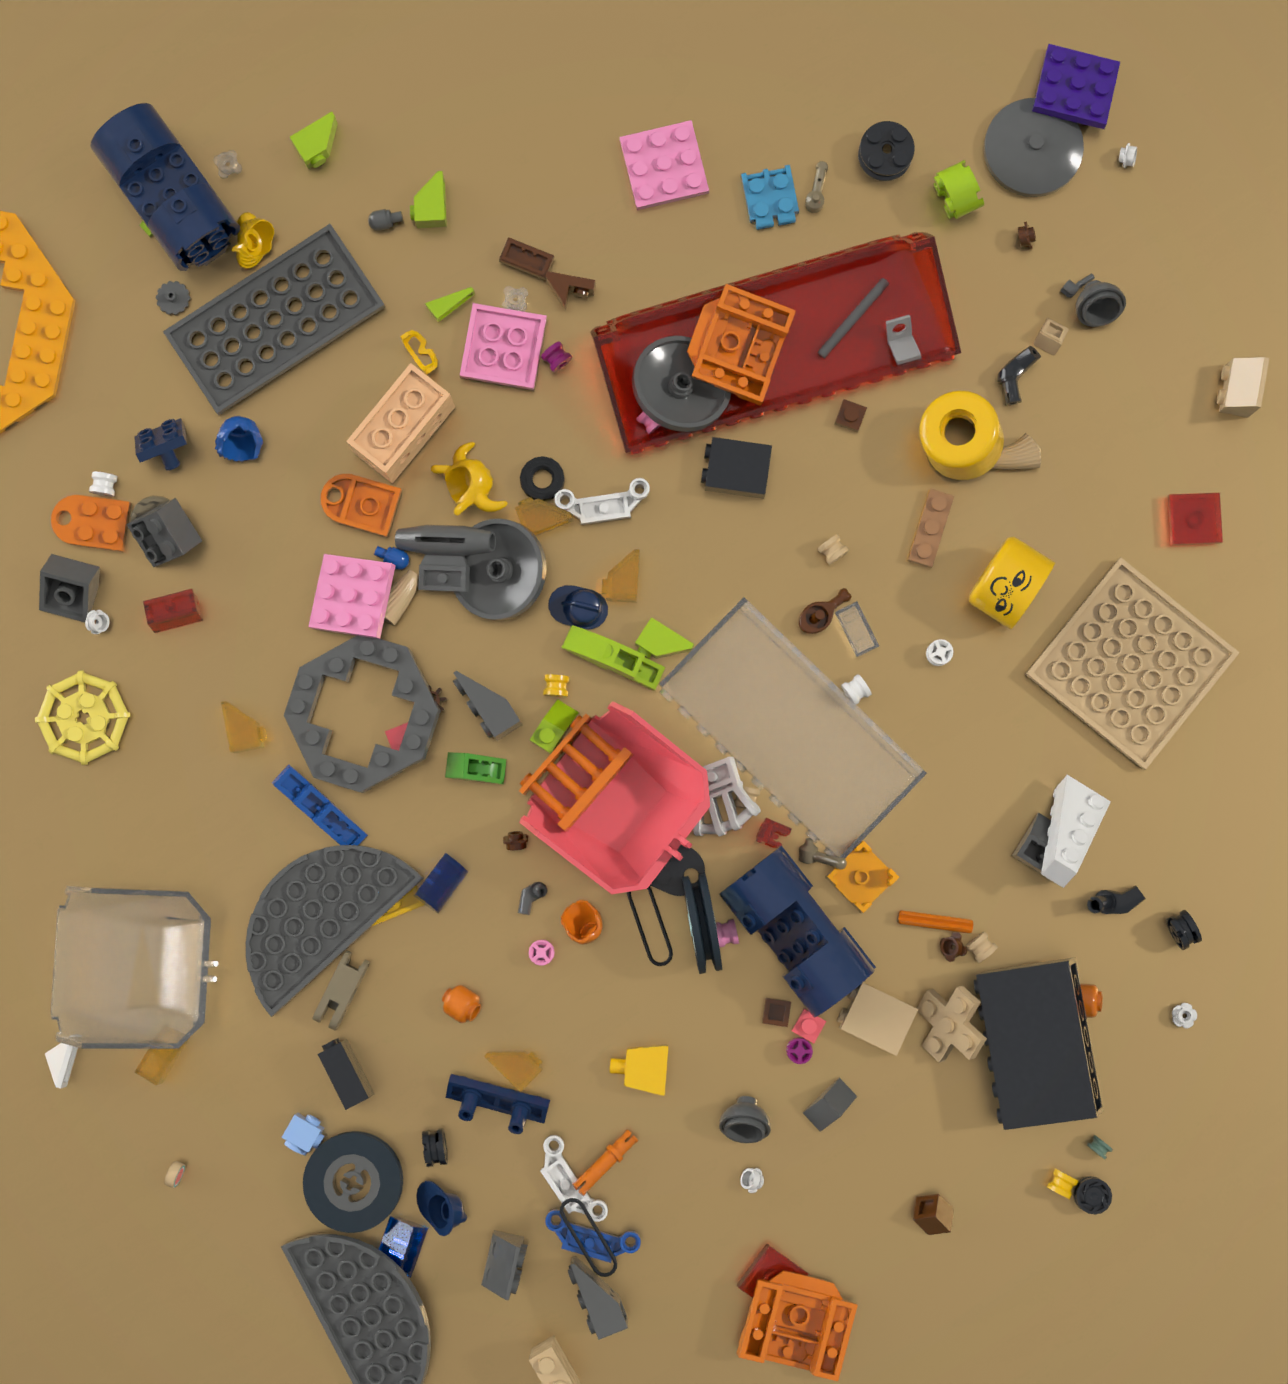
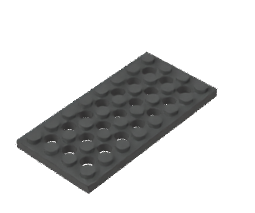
M328 224L167 328L163 333L215 412L220 415L385 308V305L332 225ZM328 253L330 255L329 262L319 264L317 262L318 255ZM301 266L309 268V274L304 278L296 276V271ZM334 273H341L344 275V280L342 283L335 285L330 282L331 276ZM282 279L288 281V288L285 291H277L275 289L277 281ZM315 286L323 289V293L319 298H312L309 295L310 290ZM259 293H265L268 297L263 305H257L254 302L255 296ZM349 293L357 295V301L353 305L344 303V297ZM293 300H300L302 302V307L297 312L289 310V304ZM240 306L245 307L247 310L246 315L240 319L235 318L233 315L234 310ZM330 306L336 308L337 312L333 318L328 319L323 316L325 308ZM273 313L281 315V321L277 325H270L268 323V317ZM217 320H223L226 323L225 329L221 332L213 331V324ZM307 320H312L316 324L315 329L311 332L302 330V325ZM251 327H258L260 329V334L255 339L247 337V331ZM198 333L203 334L205 337L204 342L199 346L193 345L192 337ZM285 334H293L295 337L293 344L285 346L281 343V339ZM236 340L239 342L238 350L232 353L226 350L227 343ZM271 347L274 350V354L270 359L261 358L260 353L263 348ZM209 354H216L218 356V362L214 366H207L205 364V359ZM243 361L252 362L253 367L250 372L242 373L239 367ZM224 374H228L232 378L231 383L226 387L220 386L218 382L219 378Z

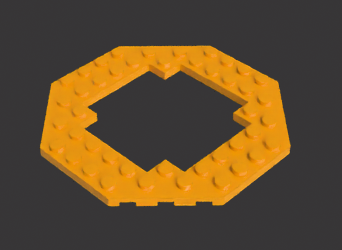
M0 211V263H5L0 286L6 289L23 291L24 294L4 386L0 385V434L14 422H19L34 412V409L44 402H49L56 397L75 306V299L67 290L19 217L15 213Z

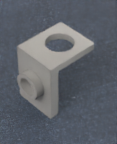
M910 315L886 321L887 341L897 365L921 359V353L912 335ZM898 324L906 325L900 332L892 331Z

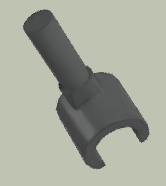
M1091 273L1076 284L1069 279L1060 291L1068 298H1072L1082 286L1095 279V277Z

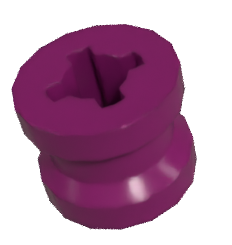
M558 341L547 348L541 355V358L550 364V369L555 373L571 361L572 356L563 350L562 343Z
M798 1037L789 1041L786 1052L789 1059L794 1063L805 1064L811 1059L813 1049L807 1040Z

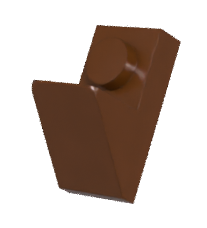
M546 271V282L565 310L570 292H574L575 296L587 298L588 295L594 296L596 282L593 279Z

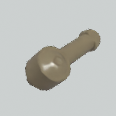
M820 161L816 165L813 189L805 200L806 209L812 213L819 212L824 205L822 189L825 175L828 171V164L824 161Z
M806 838L805 843L799 847L800 862L806 864L819 862L840 870L845 869L847 866V861L843 857L839 858L818 852V847L814 845L812 838Z

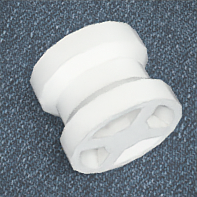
M92 472L93 485L90 486L89 492L96 495L114 497L115 491L113 486L117 482L118 477L104 472Z
M935 640L926 650L927 660L934 666H943L953 657V647L946 640Z
M859 674L854 676L851 682H845L841 685L844 693L854 706L860 702L861 698L872 695L869 687Z

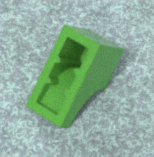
M448 752L445 778L504 784L506 759L469 753Z

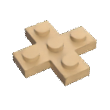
M964 986L957 987L948 1002L934 989L927 990L917 1007V1012L933 1028L922 1044V1047L939 1063L947 1059L954 1046L967 1059H975L987 1040L985 1036L969 1023L981 1002Z

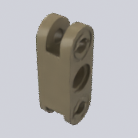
M348 950L339 962L312 1018L320 1023L328 1008L335 1010L329 1024V1028L335 1031L339 1027L370 964V961L365 959L358 969L349 965L352 952Z

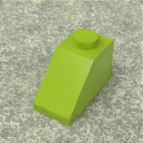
M333 112L328 113L290 136L295 149L308 169L321 166L326 162V158L330 157L338 125Z
M437 171L414 196V205H410V218L415 220L417 228L447 227L443 171Z
M652 617L635 642V646L638 647L637 651L644 654L648 659L651 656L658 659L689 652L694 647L692 642Z
M557 699L542 719L530 741L551 754L560 744L579 712Z

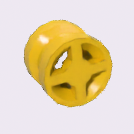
M546 674L544 680L547 684L543 690V695L568 697L566 685L569 683L570 677Z
M1055 1169L1053 1173L1054 1179L1048 1183L1047 1188L1070 1199L1072 1196L1071 1190L1073 1186H1077L1079 1181Z

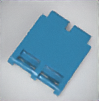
M785 165L782 169L771 171L763 169L761 173L741 174L750 223L755 222L757 230L774 227L773 218H777L778 226L795 223V214H799V207L790 165Z

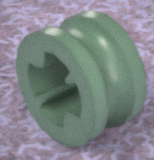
M1096 1135L1093 1136V1142H1088L1087 1144L1090 1149L1103 1159L1107 1158V1152L1113 1151L1109 1145Z

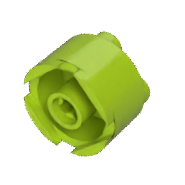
M965 160L936 173L934 177L935 183L933 185L939 197H944L946 204L944 209L949 219L953 217L958 219L984 206L983 198L978 199L976 194L981 191L969 165L965 167Z

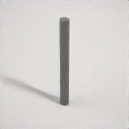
M881 278L818 350L817 353L822 358H826L887 288L889 282L886 279Z

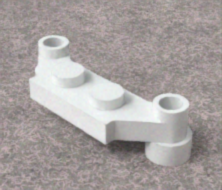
M636 478L630 483L627 492L580 499L575 498L570 490L562 489L555 495V504L560 510L566 511L581 520V525L631 518L630 512L642 499L648 496L650 487L645 479ZM640 487L644 489V492L638 494L635 492V489ZM566 498L570 502L567 505H563L561 500Z
M558 1135L548 1136L543 1144L546 1153L545 1165L540 1172L561 1203L566 1199L576 1198L584 1204L593 1221L600 1222L604 1220L608 1213L606 1203L599 1199L590 1198L588 1193L582 1196L579 1193V1189L576 1190L572 1184L578 1178L562 1156L564 1141ZM557 1141L559 1147L556 1149L551 1148L550 1142ZM569 1202L565 1205V1209L569 1214L572 1211L585 1214L581 1206L576 1202ZM599 1205L603 1210L600 1213H595L593 1207Z

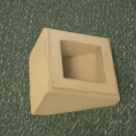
M1047 318L1034 341V345L1051 355H1056L1069 329Z

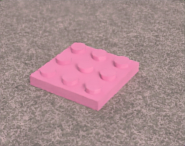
M692 120L620 137V144L637 210L709 194Z
M473 303L460 378L534 390L547 316Z
M324 554L308 627L316 630L380 639L396 565L387 562Z

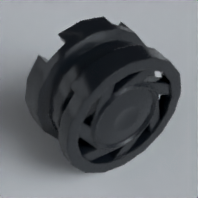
M1186 910L1180 911V915L1176 917L1170 916L1166 918L1168 930L1181 950L1189 948L1191 943L1195 944L1202 941L1201 933L1195 921Z
M442 1128L432 1133L429 1130L422 1131L423 1154L425 1163H427L426 1167H434L436 1163L448 1165L444 1129Z
M1086 1176L1078 1182L1077 1186H1074L1073 1199L1080 1209L1088 1214L1096 1215L1103 1213L1109 1208L1112 1202V1192L1106 1182L1094 1176Z

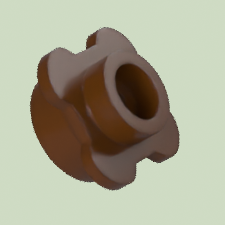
M1026 221L1024 222L1025 226L1018 227L1021 247L1029 246L1030 249H1033L1032 242L1036 241L1034 227H1029Z
M522 831L509 832L508 836L503 837V844H506L507 850H522L527 847L528 835L523 834Z
M954 932L951 937L942 938L940 941L941 952L949 962L955 961V958L958 956H965L967 954V947L963 945L962 935L958 932Z

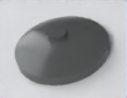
M1035 98L1015 101L1000 110L990 123L984 139V158L993 178L1008 191L1025 197L1046 196L1062 189L1076 174L1084 151L1083 136L1078 123L1033 112Z
M669 336L651 343L639 356L632 374V388L636 401L650 419L665 428L681 432L706 428L722 415L729 403L731 393L691 377L694 365L687 354V350L692 338Z
M507 519L482 521L474 525L473 528L494 532L496 535L495 550L490 553L465 556L470 567L469 592L454 591V593L467 610L479 617L491 620L510 619L530 608L543 589L547 570L544 550L537 537L528 528L517 522Z

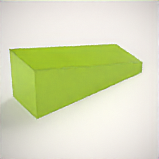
M472 287L427 302L425 305L439 323L474 296L475 292Z

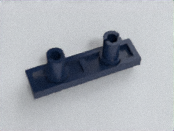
M454 1074L450 1075L445 1097L462 1102L458 1117L464 1121H471L473 1119L477 1106L511 1115L508 1130L513 1134H521L523 1132L526 1119L544 1124L550 1103L549 1099L518 1092L513 1089L499 1087Z

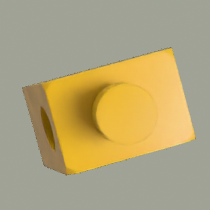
M668 1045L627 1048L626 1059L611 1058L610 1073L624 1074V1086L665 1096Z

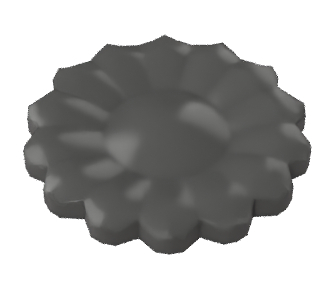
M168 281L167 284H162V287L157 290V305L162 312H166L168 315H177L179 312H184L185 308L189 306L188 302L191 298L189 290L186 289L184 284H180L178 281L174 283Z

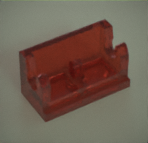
M193 589L143 601L147 624L154 633L203 621L202 613L198 608L199 601Z
M764 818L754 843H762L772 848H778L782 846V843L775 841L779 838L777 834L780 836L790 835L792 828L769 818Z

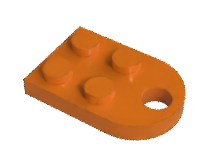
M339 474L332 477L324 485L321 492V505L326 515L336 523L388 538L402 489L353 474ZM333 489L341 492V498L337 502H330L327 497L328 493Z
M70 495L60 500L54 507L51 515L52 529L59 539L70 545L124 552L128 529L127 524L129 523L132 503L84 495ZM64 512H69L71 521L67 525H60L59 516Z

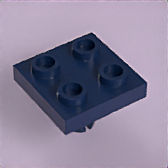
M181 418L166 420L160 427L155 429L146 428L141 430L137 436H134L135 453L140 463L159 455L166 470L175 469L180 465L174 449L187 444L185 426Z

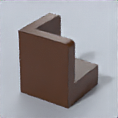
M940 1194L921 1196L916 1198L913 1220L928 1235L950 1233L954 1210Z

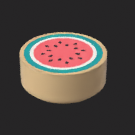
M178 1161L171 1164L165 1177V1185L171 1188L177 1187L184 1174L185 1164Z

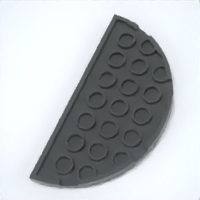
M338 845L316 850L299 857L283 868L261 893L253 914L250 916L246 935L247 970L250 973L255 988L254 991L268 1014L272 1017L424 878L414 868L392 854L379 849L357 845Z
M336 1234L308 1235L281 1246L353 1384L424 1383L431 1352L428 1317L424 1304L413 1283L390 1257L361 1240Z

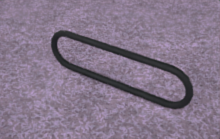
M649 886L647 889L669 950V957L664 962H656L653 959L631 897V892H627L628 900L649 960L656 966H665L672 960L673 951L651 887Z
M576 1198L566 1199L560 1206V1215L593 1271L601 1277L611 1276L617 1269V1260L584 1204ZM576 1202L581 1206L613 1260L614 1265L610 1272L602 1273L595 1267L564 1215L563 1211L567 1203Z

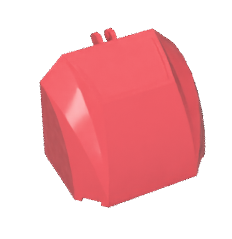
M612 702L607 707L609 709L608 712L600 718L597 715L593 716L587 725L613 748L622 750L625 747L633 754L632 758L567 832L557 825L560 822L559 815L534 793L527 802L531 806L527 817L525 815L521 817L519 823L610 894H618L647 889L672 856L681 861L683 857L677 849L681 844L686 848H691L692 844L686 838L710 808L708 775L705 768L634 711ZM581 732L571 745L599 769L603 768L605 770L611 763L608 760L609 757ZM566 753L555 764L582 788L586 787L588 789L594 782L591 779L592 776ZM550 773L541 782L540 785L563 806L572 808L577 802L575 795Z

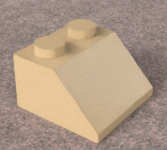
M1233 358L1227 365L1223 366L1221 380H1224L1223 389L1219 390L1217 396V404H1220L1219 412L1248 418L1261 408L1269 358Z

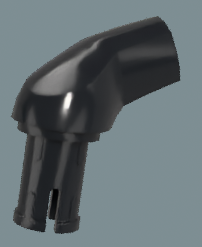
M1032 346L1021 351L998 373L997 382H1000L1003 386L1006 405L1022 402L1018 380L1041 358L1039 352Z
M1136 885L1122 893L1113 890H1101L1095 897H1091V900H1088L1087 907L1092 913L1124 914L1134 909L1146 898Z

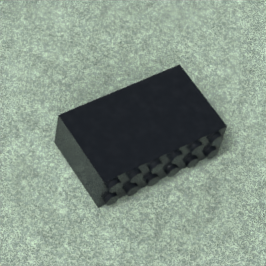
M1076 957L987 970L977 974V979L974 980V989L976 995H980L981 1005L978 1006L979 1017L981 1021L984 1020L986 1031H983V1036L987 1040L984 1044L989 1046L991 1055L987 1058L988 1068L990 1072H994L995 1082H992L994 1097L999 1100L1000 1108H997V1119L999 1124H1003L1004 1130L1098 1118L1103 1112V1105Z

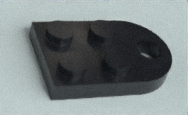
M681 844L677 849L683 857L681 861L672 856L650 884V886L674 896H685L682 877H684V872L687 869L693 868L698 874L705 873V865L701 856L694 849L686 848ZM698 880L692 883L693 887H698Z

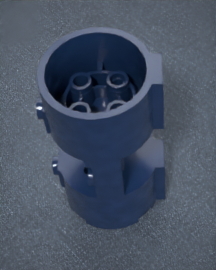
M140 103L130 106L111 117L95 133L90 145L92 151L178 270L187 271L188 266L195 264L197 267L204 264L207 266L226 252L225 249L231 245L229 242L230 237L238 235L240 226L153 105Z
M780 846L719 895L750 935L756 931L760 933L763 941L770 946L777 955L778 960L787 968L788 971L782 977L815 1018L862 984L874 973L876 966L845 927L839 931L809 894L808 891L813 885L783 846Z

